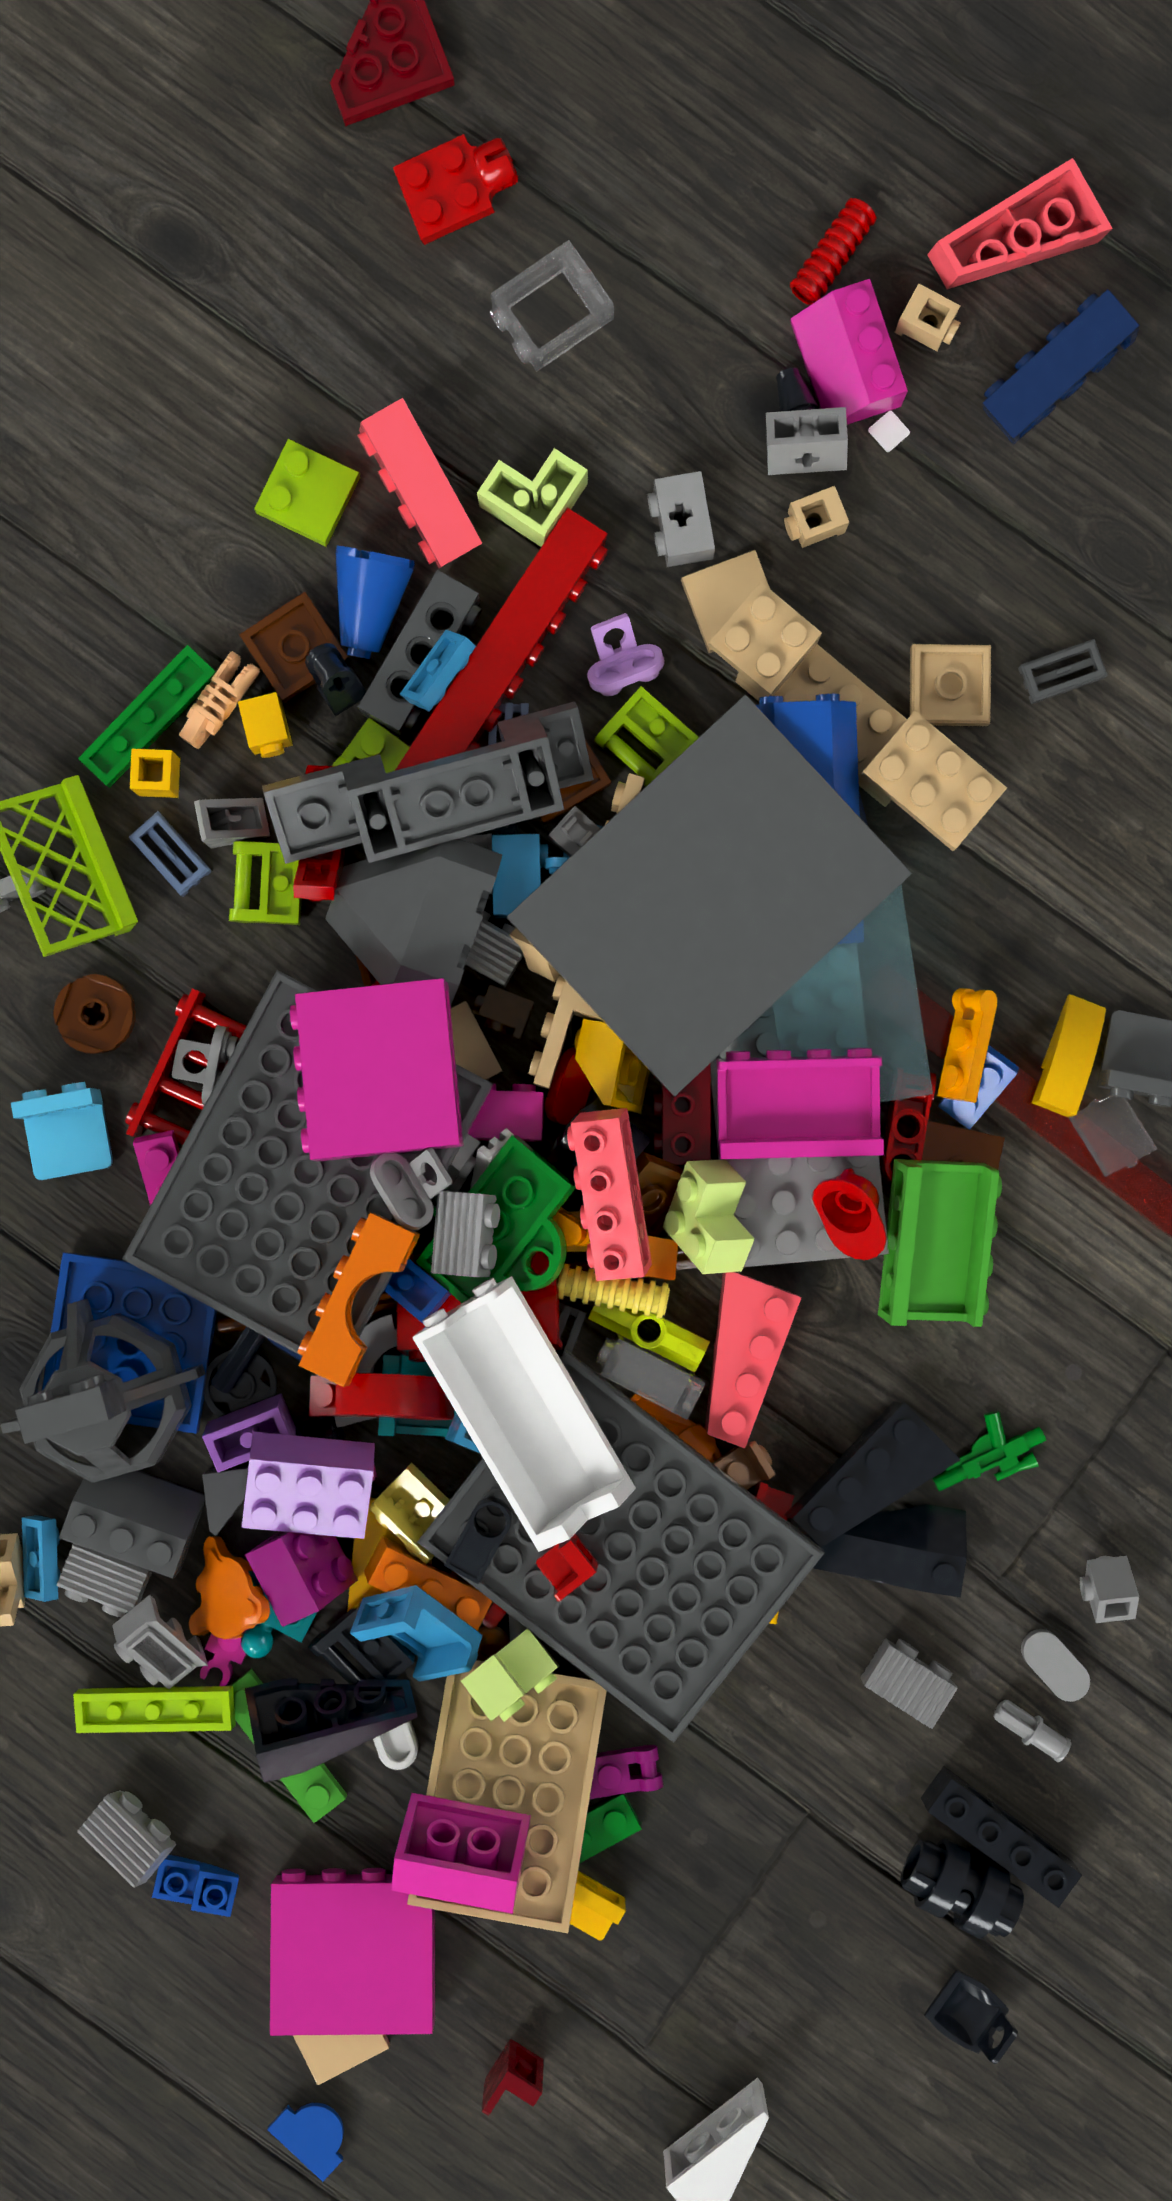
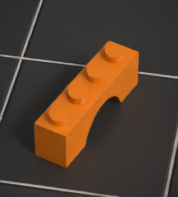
M370 1213L367 1219L360 1218L351 1236V1240L356 1242L349 1257L346 1255L342 1256L335 1269L333 1278L338 1279L332 1295L325 1293L316 1310L315 1315L320 1317L314 1333L307 1331L299 1346L297 1353L302 1355L298 1366L342 1387L351 1384L367 1349L365 1343L356 1333L352 1322V1305L355 1295L367 1280L377 1274L403 1272L418 1241L419 1233L405 1229L398 1223L376 1213Z

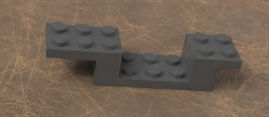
M574 701L497 722L502 742L389 773L385 772L381 756L378 754L262 786L285 864L363 843L368 863L564 810L560 789L594 780L578 706Z

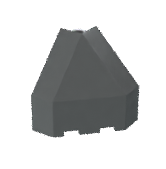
M455 839L368 863V860L365 859L344 866L336 886L335 899L331 900L325 919L381 985L444 978L448 983L451 1006L464 972V965L483 918L482 914L488 896L492 892L502 854L461 839Z

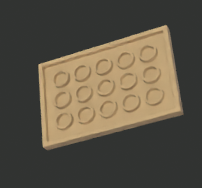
M476 1660L469 1672L450 1675L446 1678L426 1795L531 1815L513 1914L409 1894L407 1905L568 1933L607 1690L592 1679L554 1673L557 1679L539 1694L533 1687L523 1695L521 1699L525 1705L505 1722H503L500 1716L490 1721L461 1682V1680L485 1662Z

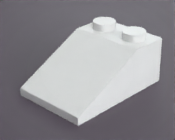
M759 2078L752 2081L663 2151L666 2188L676 2201H730L769 2119L763 2084Z

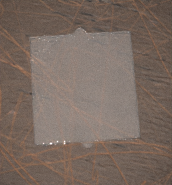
M1108 1096L1100 1101L1093 1099L1088 1107L1077 1112V1115L1069 1117L1105 1177L1126 1166L1128 1168L1134 1167L1137 1164V1160L1157 1150V1147L1127 1099Z

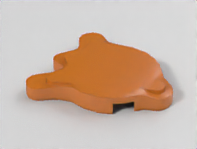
M209 1536L206 1538L203 1547L205 1567L196 1580V1589L201 1593V1606L191 1615L189 1629L191 1634L196 1636L211 1632L215 1637L221 1639L242 1638V1632L245 1629H253L257 1624L264 1623L268 1619L270 1603L264 1596L262 1587L253 1586L248 1572L253 1571L249 1562L241 1557L232 1556L221 1537Z

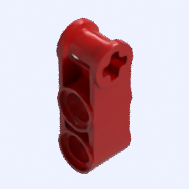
M896 1067L894 1070L884 1135V1155H881L880 1171L883 1177L892 1182L893 1174L890 1163L896 1155H904L908 1160H922L930 1107L936 1089V1073L929 1072L925 1076L904 1072L901 1067ZM905 1085L919 1087L921 1090L906 1088ZM904 1115L910 1116L916 1124V1130L909 1138L902 1137L897 1130L898 1120Z

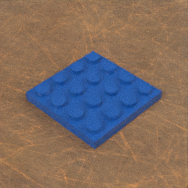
M64 1252L61 1260L51 1333L67 1328V1304L88 1299L94 1320L121 1313L174 1343L182 1370L203 1364L205 1370L203 1376L186 1382L192 1406L178 1431L197 1434L201 1423L204 1391L217 1310L125 1260ZM95 1336L90 1361L120 1377L123 1382L156 1371L151 1360L134 1345L115 1337ZM64 1347L59 1349L47 1361L42 1391L53 1372L59 1370ZM164 1398L131 1410L132 1415L127 1424L158 1428L163 1415Z

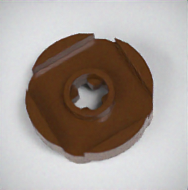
M90 974L78 978L73 983L70 982L63 987L55 1001L53 1016L55 1024L58 1025L59 1032L62 1035L61 1037L70 1047L84 1053L101 1054L118 1049L132 1033L136 1019L135 1002L132 995L118 981L107 976ZM96 1003L102 1005L101 1012L105 1014L103 1021H97L95 1026L89 1024L90 1017L85 1015L87 1007L94 1008Z

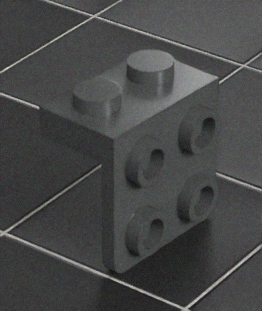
M1121 1010L1114 1011L1109 1019L1097 1087L1110 1089L1109 1096L1133 1100L1134 1094L1149 1097V1104L1172 1108V1020Z

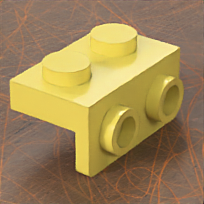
M411 1463L378 1496L369 1509L375 1514L377 1521L383 1527L390 1529L404 1543L405 1548L411 1555L418 1557L425 1564L434 1557L433 1554L417 1542L448 1503L449 1499Z

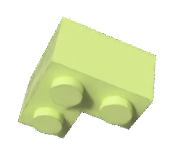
M555 448L533 481L498 460L477 492L479 507L542 547L567 507L572 509L588 484V470Z
M727 1160L686 1162L663 1225L665 1231L702 1274L741 1272L755 1239L734 1216L746 1181Z
M526 1629L498 1653L492 1655L472 1671L461 1682L490 1721L500 1716L503 1722H505L525 1705L521 1699L523 1695L533 1687L539 1694L557 1679L553 1671L559 1665L539 1638L529 1629Z

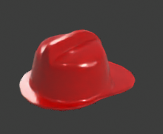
M852 1168L845 1169L834 1179L820 1182L813 1191L812 1200L834 1246L845 1255L861 1260L877 1257L884 1250L887 1236L878 1212L880 1198L872 1182L863 1176L855 1174Z

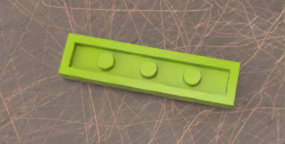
M233 1686L171 1687L170 1689L166 1687L78 1689L73 1694L76 1733L231 1731L236 1725Z

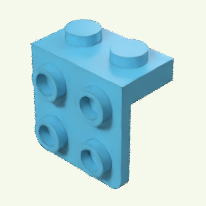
M85 1082L72 1083L61 1086L62 1093L47 1096L46 1089L22 1093V1101L11 1102L13 1118L24 1119L35 1178L38 1180L52 1179L105 1169L113 1164L100 1089L86 1088Z

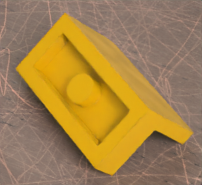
M578 1871L570 1924L601 1941L604 1939L612 1923L618 1925L626 1912L625 1897Z

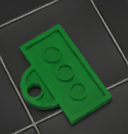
M511 1135L468 1192L496 1195L497 1200L495 1203L500 1207L499 1224L496 1228H493L494 1233L492 1236V1245H495L497 1250V1260L495 1267L490 1270V1276L469 1277L431 1273L434 1238L416 1260V1263L461 1303L475 1296L472 1290L491 1278H494L496 1283H499L512 1276L520 1291L542 1289L558 1277L566 1260V1240L560 1226L553 1217L576 1189V1186L519 1136ZM539 1251L545 1253L549 1259V1267L542 1275L535 1273L531 1265L533 1256Z

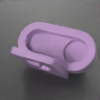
M626 613L591 627L600 661L590 667L587 673L590 687L594 691L600 692L604 696H613L618 694L627 685L637 681L648 682L659 675V671L664 666L662 650L653 644L637 646L631 622ZM620 628L624 631L623 638L620 640L621 647L613 650L611 645L603 642V638L609 630Z

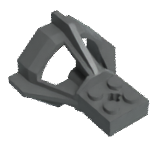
M88 1299L67 1304V1328L50 1333L19 1388L24 1406L15 1410L17 1417L1 1423V1429L3 1434L21 1430L24 1444L34 1442L36 1452L92 1483L154 1466L163 1458L192 1406L186 1382L203 1376L205 1370L203 1364L182 1370L174 1343L121 1313L94 1320ZM95 1336L115 1337L134 1345L151 1360L156 1371L123 1382L120 1377L90 1361ZM64 1347L59 1370L53 1372L44 1390L38 1392L39 1381L45 1364L59 1349ZM164 1398L163 1415L155 1435L139 1453L128 1458L115 1446V1443L132 1415L131 1410ZM60 1447L75 1454L76 1456L85 1457L93 1465H89L77 1459H74L73 1457L65 1453Z

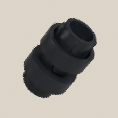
M946 1838L940 1840L937 1844L929 1840L917 1841L908 1854L900 1879L903 1889L915 1894V1906L937 1918L944 1917L950 1910L953 1911L955 1927L978 1939L985 1937L988 1933L1002 1937L1009 1935L1020 1917L1024 1903L1023 1891L1020 1887L1010 1882L1009 1871L985 1858L978 1861L975 1866L970 1865V1851Z

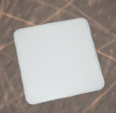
M888 411L868 429L869 433L886 452H890L910 434L908 428L892 411Z

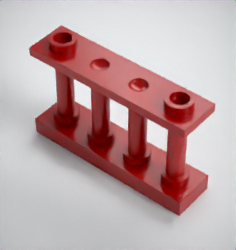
M193 988L189 995L183 994L175 1010V1015L179 1018L140 1103H133L126 1116L125 1123L129 1125L126 1134L132 1137H141L145 1128L155 1133L174 1130L177 1143L183 1145L190 1131L152 1114L161 1092L201 1110L204 1107V1104H202V1092L169 1078L174 1065L178 1041L186 1039L194 1020L214 1029L217 1025L229 1027L232 1036L239 1037V1040L247 1026L202 1006L201 1004L206 994ZM193 1050L185 1055L184 1059L207 1068L208 1060L202 1052Z

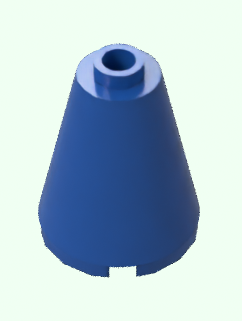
M337 545L335 554L340 645L348 647L347 655L370 659L371 652L380 653L413 573L415 561Z

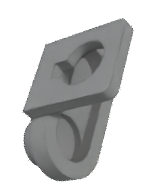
M217 1025L211 1045L180 1039L177 1044L172 1077L202 1083V1104L205 1105L225 1068V1063L229 1060L238 1044L239 1037L232 1036L229 1027ZM193 1050L202 1052L208 1060L207 1068H204L197 1074L188 1072L184 1066L185 1055Z
M433 1148L425 1150L410 1163L397 1153H383L373 1161L370 1168L371 1180L392 1216L401 1227L408 1230H419L431 1221L433 1217L431 1199L452 1184V1179ZM425 1163L431 1165L435 1170L437 1183L432 1180L426 1181L423 1173L426 1172Z

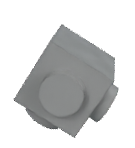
M1101 1556L1096 1559L1087 1560L1085 1577H1080V1591L1083 1601H1090L1095 1622L1103 1623L1136 1619L1139 1593L1128 1557Z

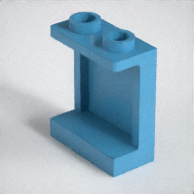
M417 1585L363 1598L350 1634L361 1642L390 1635L418 1657L413 1678L419 1682L469 1672L477 1660L478 1649L483 1636Z

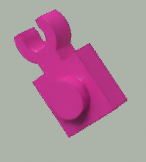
M211 1633L205 1650L215 1653V1655L207 1660L208 1666L201 1668L200 1678L205 1680L210 1669L216 1667L223 1673L219 1686H226L233 1674L230 1662L233 1661L241 1665L245 1659L246 1654L241 1646L242 1638L221 1639Z

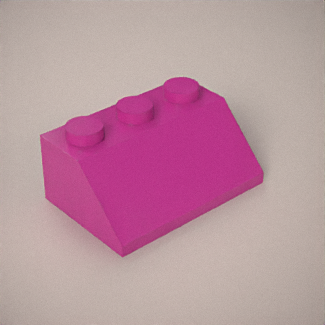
M870 279L831 291L790 319L819 409L846 407L848 425L902 406L908 390Z
M411 1793L394 1857L391 1890L513 1914L531 1815Z

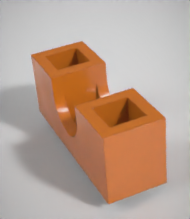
M384 1536L380 1539L364 1570L368 1584L384 1592L417 1585L477 1631L492 1603V1600L453 1570L451 1573H447L429 1563L425 1564L418 1557L411 1555L405 1546Z

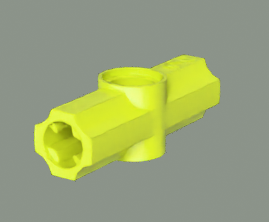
M601 1303L600 1307L594 1305L588 1317L589 1320L635 1342L641 1348L649 1349L694 1373L710 1343L709 1340L663 1317L662 1319L656 1318L657 1314L650 1313V1316H644V1311L638 1310L637 1314H633L632 1309L626 1308L623 1312L619 1310L620 1307L618 1306L608 1309L607 1304ZM645 1319L655 1320L660 1326V1335L652 1341L643 1340L638 1334V1325Z

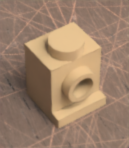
M918 283L899 319L895 333L900 336L905 334L925 346L938 351L942 341L950 345L961 324V322L955 320L961 305ZM924 321L933 322L935 327L925 323Z
M835 486L791 502L788 509L789 517L784 518L785 527L792 541L799 539L802 548L834 535H842L846 532L849 525L848 517ZM811 517L816 518L820 525L810 528L806 520Z

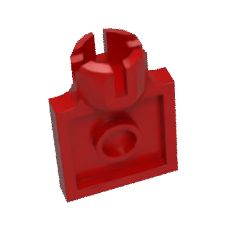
M463 134L393 167L417 232L424 245L495 213L492 198L496 193L518 182L516 168H514L510 153L501 138H494L479 146H471Z

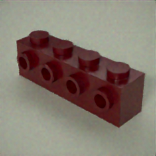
M711 1063L676 1096H673L662 1083L661 1093H654V1117H661V1133H654L655 1157H661V1159L675 1165H685L687 1161L711 1160Z

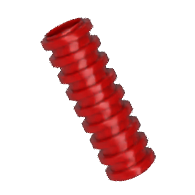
M856 198L847 200L846 208L840 210L839 218L833 220L832 228L826 230L825 238L819 240L818 248L813 249L810 255L811 258L806 259L803 265L804 268L799 269L796 275L797 278L792 279L790 282L792 293L803 303L812 305L821 299L820 296L827 293V286L834 283V276L841 273V266L847 264L848 256L854 254L855 246L861 244L862 236L867 235L870 230L869 226L875 224L876 214L866 202Z

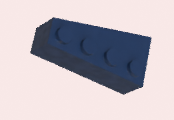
M1108 289L1100 297L1096 293L1089 296L1078 307L1077 311L1080 314L1069 325L1064 321L1057 325L1045 338L1049 342L1037 354L1034 350L1025 354L1014 366L1018 370L1006 382L1003 378L998 379L984 393L987 399L982 403L983 410L1013 445L1056 408L1054 403L1058 399L1064 401L1079 390L1087 380L1085 376L1090 371L1099 373L1106 367L1118 352L1117 346L1120 345L1126 350L1135 342L1140 325Z

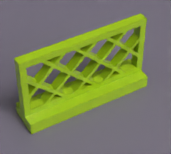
M79 775L63 779L61 784L0 801V812L12 810L26 817L18 834L2 827L0 822V851L43 957L113 934L118 936L133 929L138 923L137 917ZM55 797L60 809L56 823L34 812L39 801ZM32 803L30 810L22 807ZM30 819L52 830L45 846L23 837ZM62 819H64L66 827L60 825ZM56 832L72 839L75 851L71 859L49 849ZM7 838L14 841L12 848L10 847ZM18 844L41 854L33 871L17 864L14 853ZM45 856L67 866L60 883L38 874ZM77 856H79L82 865L75 862ZM71 869L87 876L90 887L86 896L64 886ZM22 875L29 878L27 885ZM33 881H37L56 891L48 908L32 901L29 890ZM60 893L82 903L75 920L53 911ZM92 893H94L97 901L90 899ZM86 906L102 912L107 926L93 930L79 923ZM37 912L44 915L42 922ZM49 917L71 927L65 940L50 944L44 930ZM75 930L84 933L73 937Z

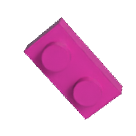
M174 1130L136 1137L133 1141L150 1206L180 1152Z

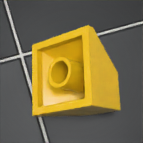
M583 1019L582 1026L575 1036V1059L603 1105L619 1109L628 1108L630 1112L641 1114L650 1071L605 1022Z

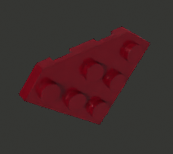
M370 0L362 20H358L347 44V52L339 70L336 69L330 82L331 90L345 127L455 86L453 74L424 0Z

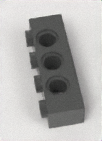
M436 571L358 705L363 716L371 718L382 727L402 738L407 729L412 732L416 728L423 715V710L409 703L406 699L396 698L393 695V690L397 684L409 682L419 668L420 664L413 661L414 653L422 648L431 650L445 630H437L432 626L437 616L443 614L451 616L454 621L447 630L460 635L464 633L466 627L471 630L474 628L483 610L479 607V593L443 572Z

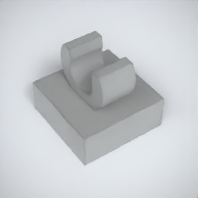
M574 806L552 830L548 838L571 857L600 828Z

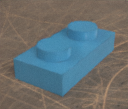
M445 630L400 695L409 703L430 712L433 706L442 700L447 686L455 675L467 665L469 656L476 646L467 637Z
M38 1515L22 1517L24 1597L43 1602L59 1599L57 1582L61 1573L57 1565V1546L60 1541V1535L56 1526V1519Z

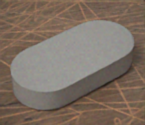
M1036 1629L1024 1637L1021 1644L1023 1659L1058 1698L1073 1702L1086 1695L1090 1687V1676L1087 1670L1052 1632L1045 1629Z

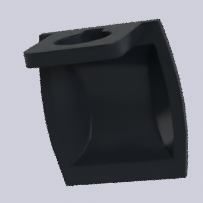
M955 1970L924 2014L934 2027L947 2038L977 2054L982 2051L994 2065L1001 2060L1018 2034L1017 2029L1006 2016L1009 2011L1008 2007L981 1982L958 1970ZM996 2030L999 2032L1004 2030L1003 2039L997 2047L993 2048V2034Z

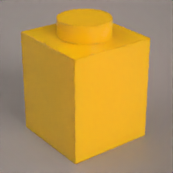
M277 692L238 701L248 746L254 755L261 753L262 758L274 757L283 754L285 747L293 746L282 700Z
M131 749L130 789L138 796L179 798L180 758L172 750Z

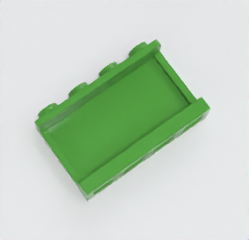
M894 1159L887 1222L889 1254H884L878 1316L894 1326H907V1320L964 1321L973 1327H982L983 1316L987 1314L989 1308L986 1288L987 1279L993 1271V1258L990 1254L991 1244L998 1228L995 1216L996 1199L1000 1197L1002 1192V1180L999 1176V1170L985 1163Z

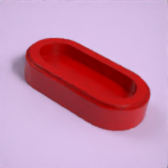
M575 1047L568 1049L562 1055L545 1100L547 1117L551 1121L562 1125H567L577 1112L585 1107L592 1085L575 1059Z

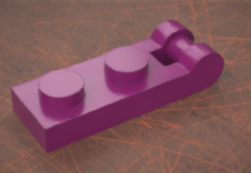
M643 1745L597 1753L590 1799L636 1791L649 1792L663 1788L662 1773L657 1772L656 1761L659 1759L657 1745ZM628 1764H640L642 1774L630 1776Z

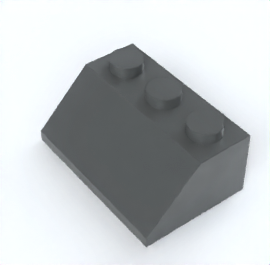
M139 1470L94 1483L83 1479L72 1500L59 1538L173 1579L182 1570L206 1502L205 1494Z

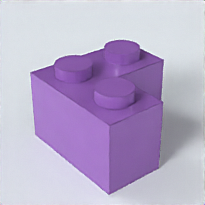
M282 1393L207 1422L202 1438L217 1473L249 1461L253 1432L296 1436V1426Z

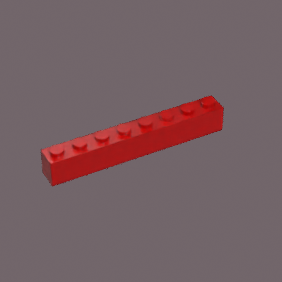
M567 507L469 656L467 665L458 673L395 771L481 747L477 743L484 730L491 732L503 713L498 708L507 697L512 700L519 691L524 681L519 676L527 664L534 667L545 649V646L541 645L548 632L555 635L566 617V614L562 611L569 600L576 602L583 593L588 583L583 578L591 567L597 570L609 551L604 547L608 533Z

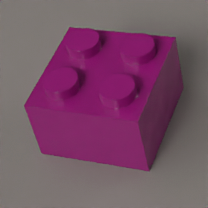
M278 1531L245 1554L282 1627L320 1611L358 1581L351 1561L345 1556L335 1536Z

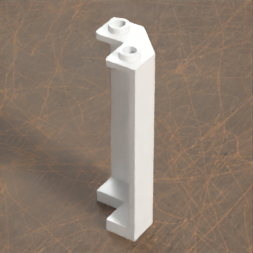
M511 1276L499 1283H496L495 1279L491 1278L472 1290L475 1296L446 1313L445 1309L442 1308L423 1319L422 1322L425 1328L412 1338L536 1549L540 1552L569 1540L587 1520L620 1507L636 1487L513 1277Z

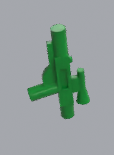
M999 1411L986 1413L984 1418L988 1433L975 1440L971 1452L959 1457L961 1459L959 1462L936 1475L932 1480L940 1492L967 1478L974 1477L976 1479L981 1476V1473L996 1466H999L1001 1470L994 1474L997 1482L1019 1471L1039 1467L1032 1452L1020 1461L1017 1456L1045 1442L1046 1438L1040 1427H1037L1022 1435L1019 1434L1006 1440Z

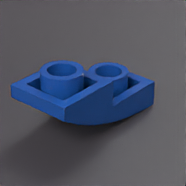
M168 1855L158 1867L152 1898L191 1904L192 1911L231 1917L239 1875L200 1861Z

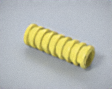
M566 1263L559 1274L557 1285L559 1299L563 1300L564 1296L570 1297L572 1302H575L576 1298L583 1299V1304L593 1301L595 1306L598 1307L603 1303L607 1304L608 1309L618 1306L620 1307L619 1310L623 1312L626 1308L632 1309L633 1314H637L639 1310L644 1311V1316H650V1313L657 1314L656 1318L662 1319L663 1315L665 1316L670 1288H668V1283L658 1286L656 1281L653 1280L650 1281V1284L643 1283V1278H638V1281H632L631 1278L596 1281L594 1269L589 1268L588 1272L582 1271L581 1266L571 1269L570 1264Z

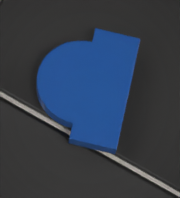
M309 2103L300 2107L296 2112L287 2105L268 2126L267 2130L322 2182L343 2161V2156L338 2152L344 2134L343 2123L338 2113L326 2104Z

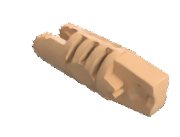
M233 651L227 655L211 678V682L206 685L197 698V702L192 705L186 715L189 719L179 736L196 749H199L211 734L215 735L220 730L223 722L228 719L235 709L237 702L242 699L259 675L260 669L250 663L246 667L244 666L241 673L229 685V681L241 663L240 656Z

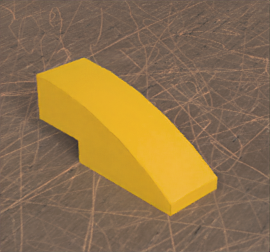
M1071 994L1067 996L1041 1068L1044 1070L1031 1103L1066 1117L1077 1115L1098 1049L1106 1008Z

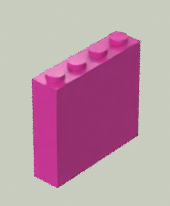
M444 978L295 994L296 1005L290 1006V1021L292 1029L298 1030L300 1046H294L293 1054L295 1068L297 1071H302L303 1087H298L297 1099L300 1112H306L307 1128L301 1129V1143L303 1152L309 1153L310 1160L327 1161L382 1155L383 1153L424 1151L429 1148L443 1149L464 1146L449 987Z
M341 1868L322 1870V1875H306V1870L286 1869L282 1871V1875H276L271 1883L270 2036L433 2034L435 2025V1910L407 1905L409 1894L392 1891L393 1874H386V1870L383 1868H367L362 1870V1874L347 1875L346 1870Z

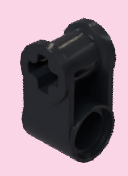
M321 644L307 655L305 660L306 667L317 683V689L335 717L363 699L367 691L351 666H347L334 644Z

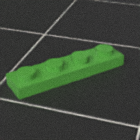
M251 1668L229 1686H233L235 1720L254 1744L245 1688L263 1683ZM324 1763L304 1773L280 1779L313 1823L321 1819L347 1797L346 1792Z

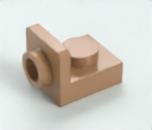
M756 1441L747 1442L745 1448L736 1446L712 1462L746 1490L762 1480H769L775 1476V1472L771 1467L772 1459L763 1446L758 1445Z

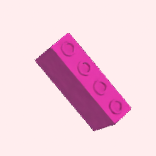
M848 1048L846 1056H831V1049H808L807 1056L791 1057V1050H767L765 1058H750V1051H727L726 1058L717 1059L718 1155L720 1159L884 1155V1139L880 1136V1066H882V1057L872 1055V1048Z

